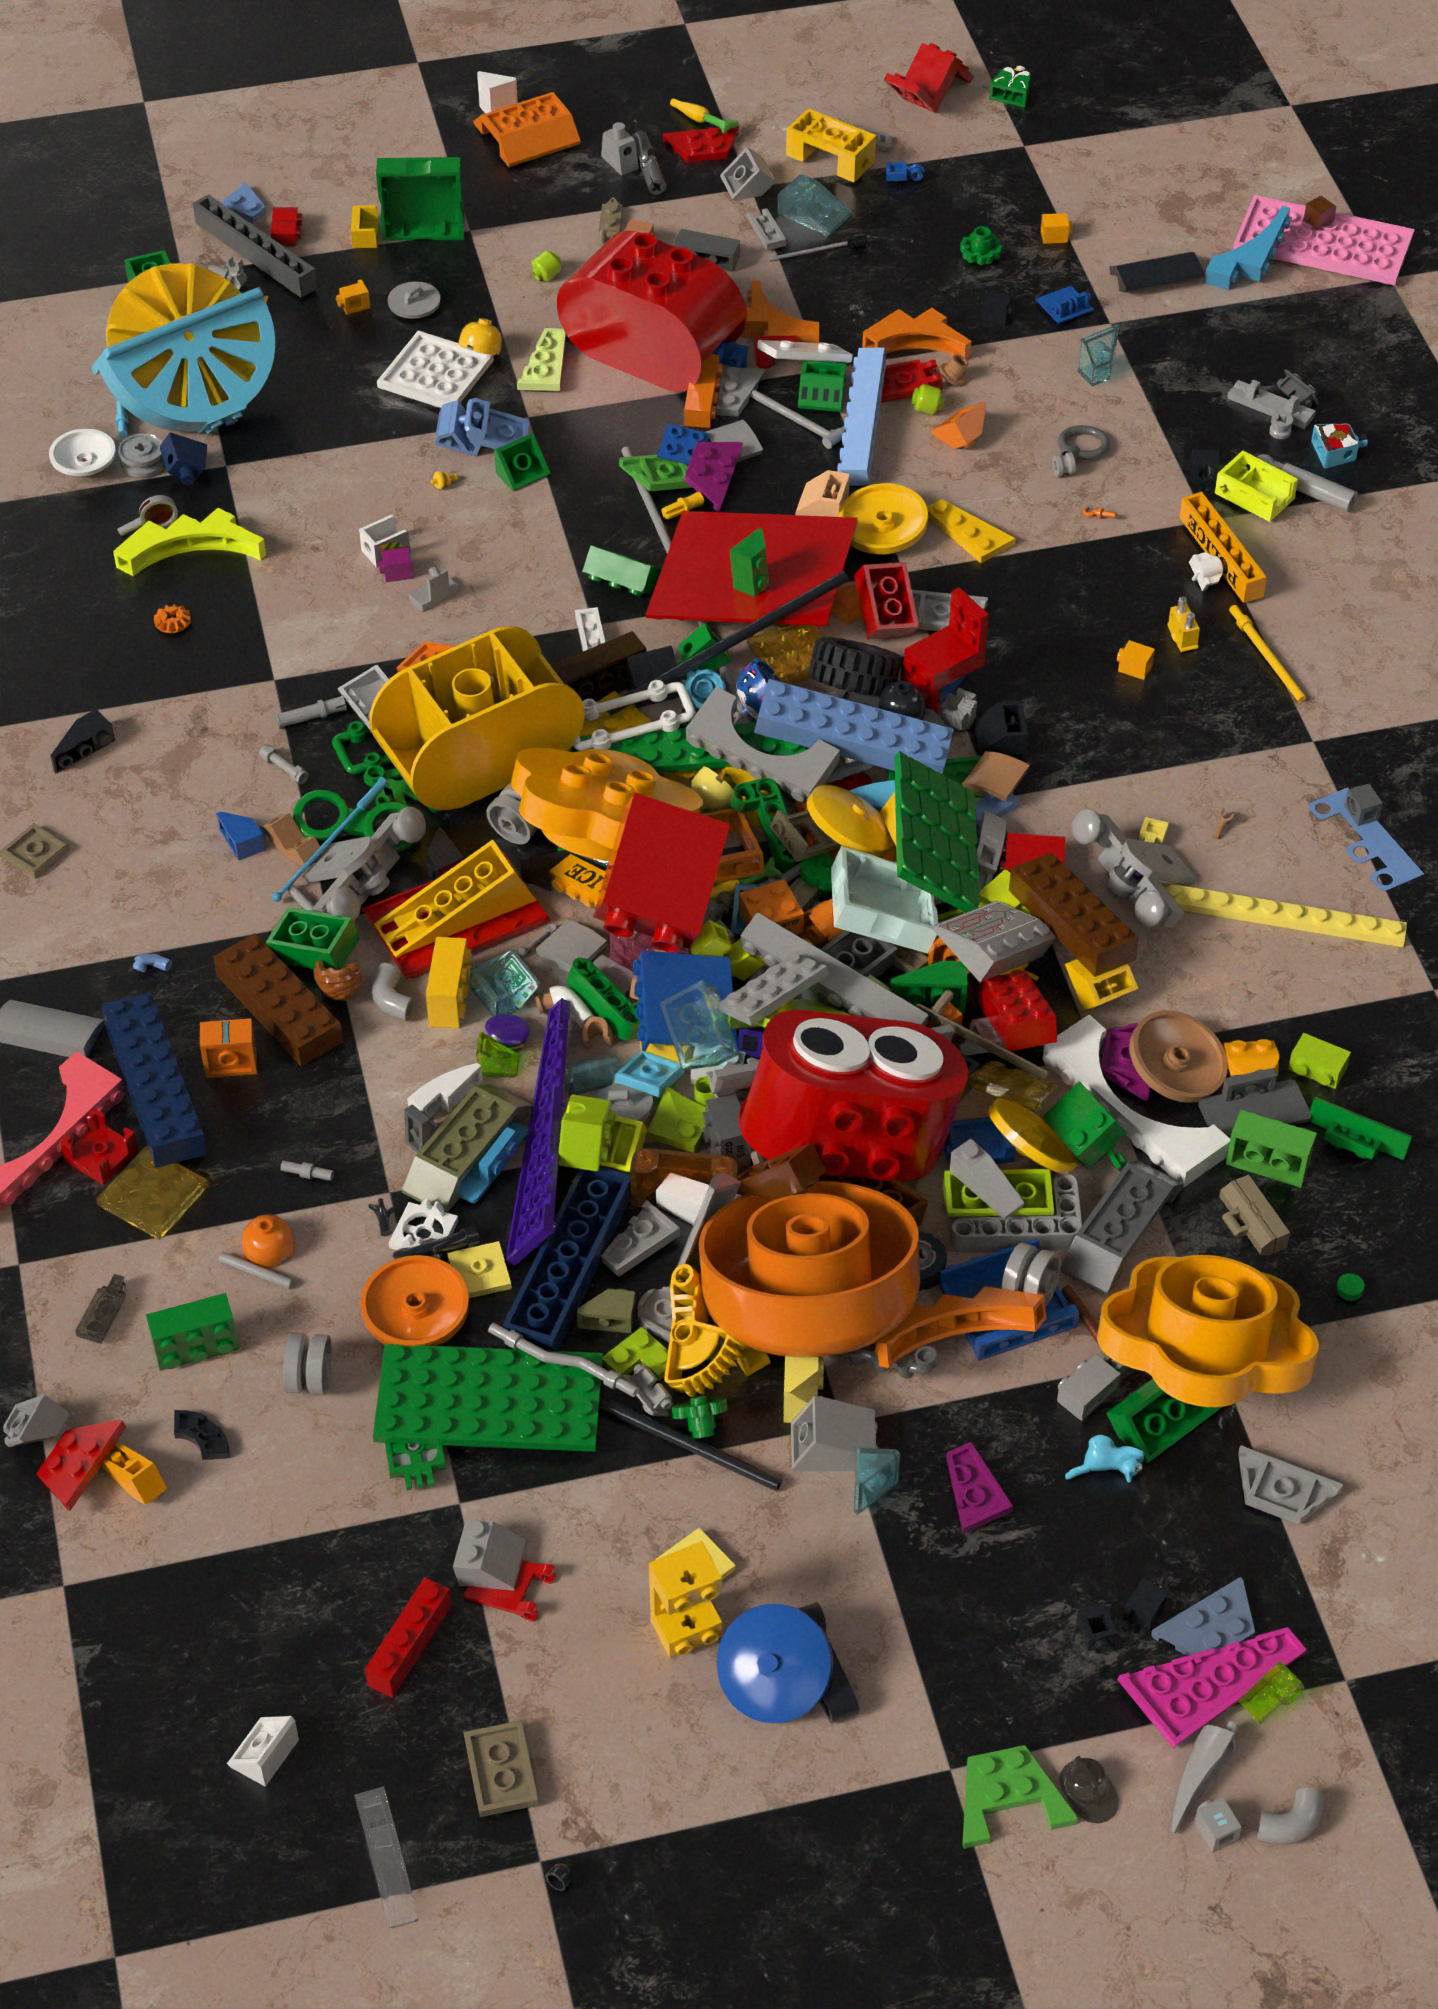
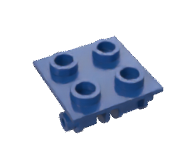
M1072 286L1036 299L1058 324L1094 311L1089 305L1091 300L1090 293L1082 292L1079 294Z
M667 424L657 457L689 465L696 443L708 442L710 433Z

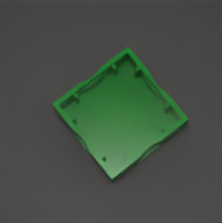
M460 157L377 158L376 179L378 198L381 203L382 241L415 239L465 240V214Z

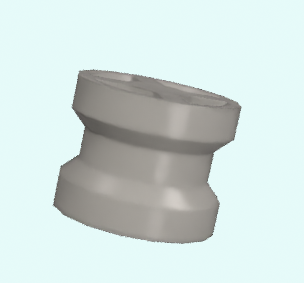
M1286 412L1274 413L1271 418L1272 425L1270 426L1269 433L1277 439L1288 438L1291 435V426L1293 424L1292 415Z
M1072 452L1066 453L1064 456L1059 454L1053 455L1052 465L1056 477L1062 476L1063 473L1075 474L1076 464Z

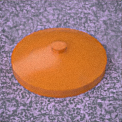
M421 1255L401 1257L384 1264L369 1277L361 1293V1314L368 1331L383 1344L438 1346L452 1338L460 1330L467 1318L469 1311L467 1285L461 1274L454 1267L440 1259Z

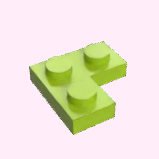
M641 1327L603 1356V1366L609 1371L613 1370L623 1376L632 1372L636 1365L643 1364V1366H648L658 1379L657 1381H660L665 1377L668 1350Z

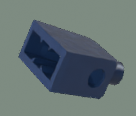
M171 432L161 443L160 451L167 472L180 477L181 483L184 485L193 484L206 467L207 444Z

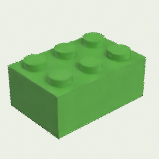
M1240 1110L1231 1133L1226 1165L1301 1188L1310 1165L1317 1133L1283 1123L1279 1120L1266 1118L1253 1112Z

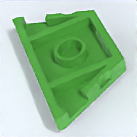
M657 455L621 457L619 459V466L649 491L692 488L683 480L688 464L659 458Z

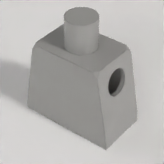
M617 122L613 124V129L603 133L601 157L621 176L638 170L639 166L635 139L625 131L623 123Z

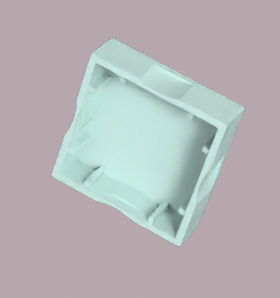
M841 846L831 867L834 927L928 953L937 936L932 929L934 925L938 924L934 896L897 877V862L884 860L872 854Z

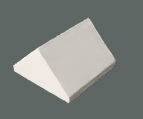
M478 71L479 105L484 113L518 103L516 78Z
M291 1716L261 1717L227 1764L232 1769L266 1787L299 1740L295 1720Z

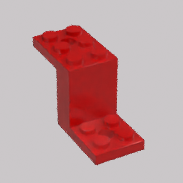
M922 43L906 76L904 77L898 73H895V75L887 73L884 81L903 100L937 113L954 77L970 83L973 75L968 71L969 68L963 65V61L956 57L957 54L950 50H946V52L941 51L940 47L933 43L929 45Z
M960 588L953 590L951 593L949 625L904 650L902 680L918 685L924 693L926 708L932 709L936 714H938L940 689L982 667L985 663L989 614Z

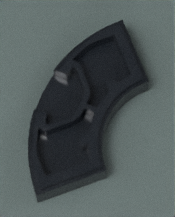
M174 1410L175 1439H185L194 1443L201 1451L202 1460L230 1458L228 1441L220 1427L200 1413L189 1410Z

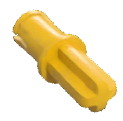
M696 492L688 497L678 498L677 502L662 508L661 512L664 519H671L682 514V511H690L704 505V498L700 492Z

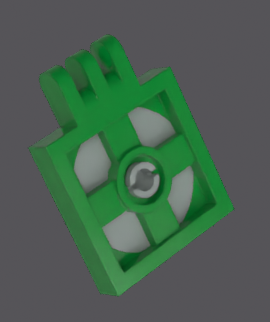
M385 1443L390 1479L404 1476L407 1491L412 1490L411 1480L415 1479L418 1489L423 1488L422 1478H427L429 1487L434 1486L432 1472L446 1469L442 1445Z

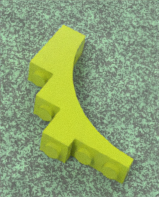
M220 508L213 511L201 523L184 514L167 529L148 521L113 551L116 568L132 576H135L147 566L161 559L196 550L233 551L246 554L258 560H262L266 556L264 538L236 525L235 516Z

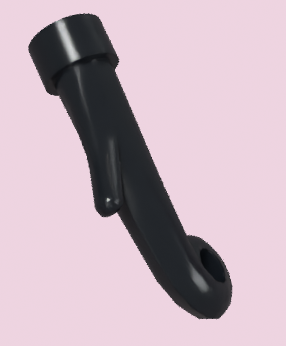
M475 1226L461 1229L458 1233L435 1241L395 1250L392 1257L398 1259L414 1255L432 1256L457 1249L476 1247L480 1245L479 1233Z

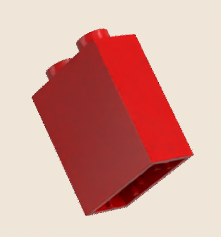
M634 792L624 807L593 918L605 921L604 930L616 936L632 937L634 931L653 937L651 944L665 952L679 953L682 947L689 948L701 931L730 824Z

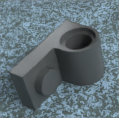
M411 1104L404 1109L405 1143L418 1153L440 1126L432 1121L426 1112L420 1111Z

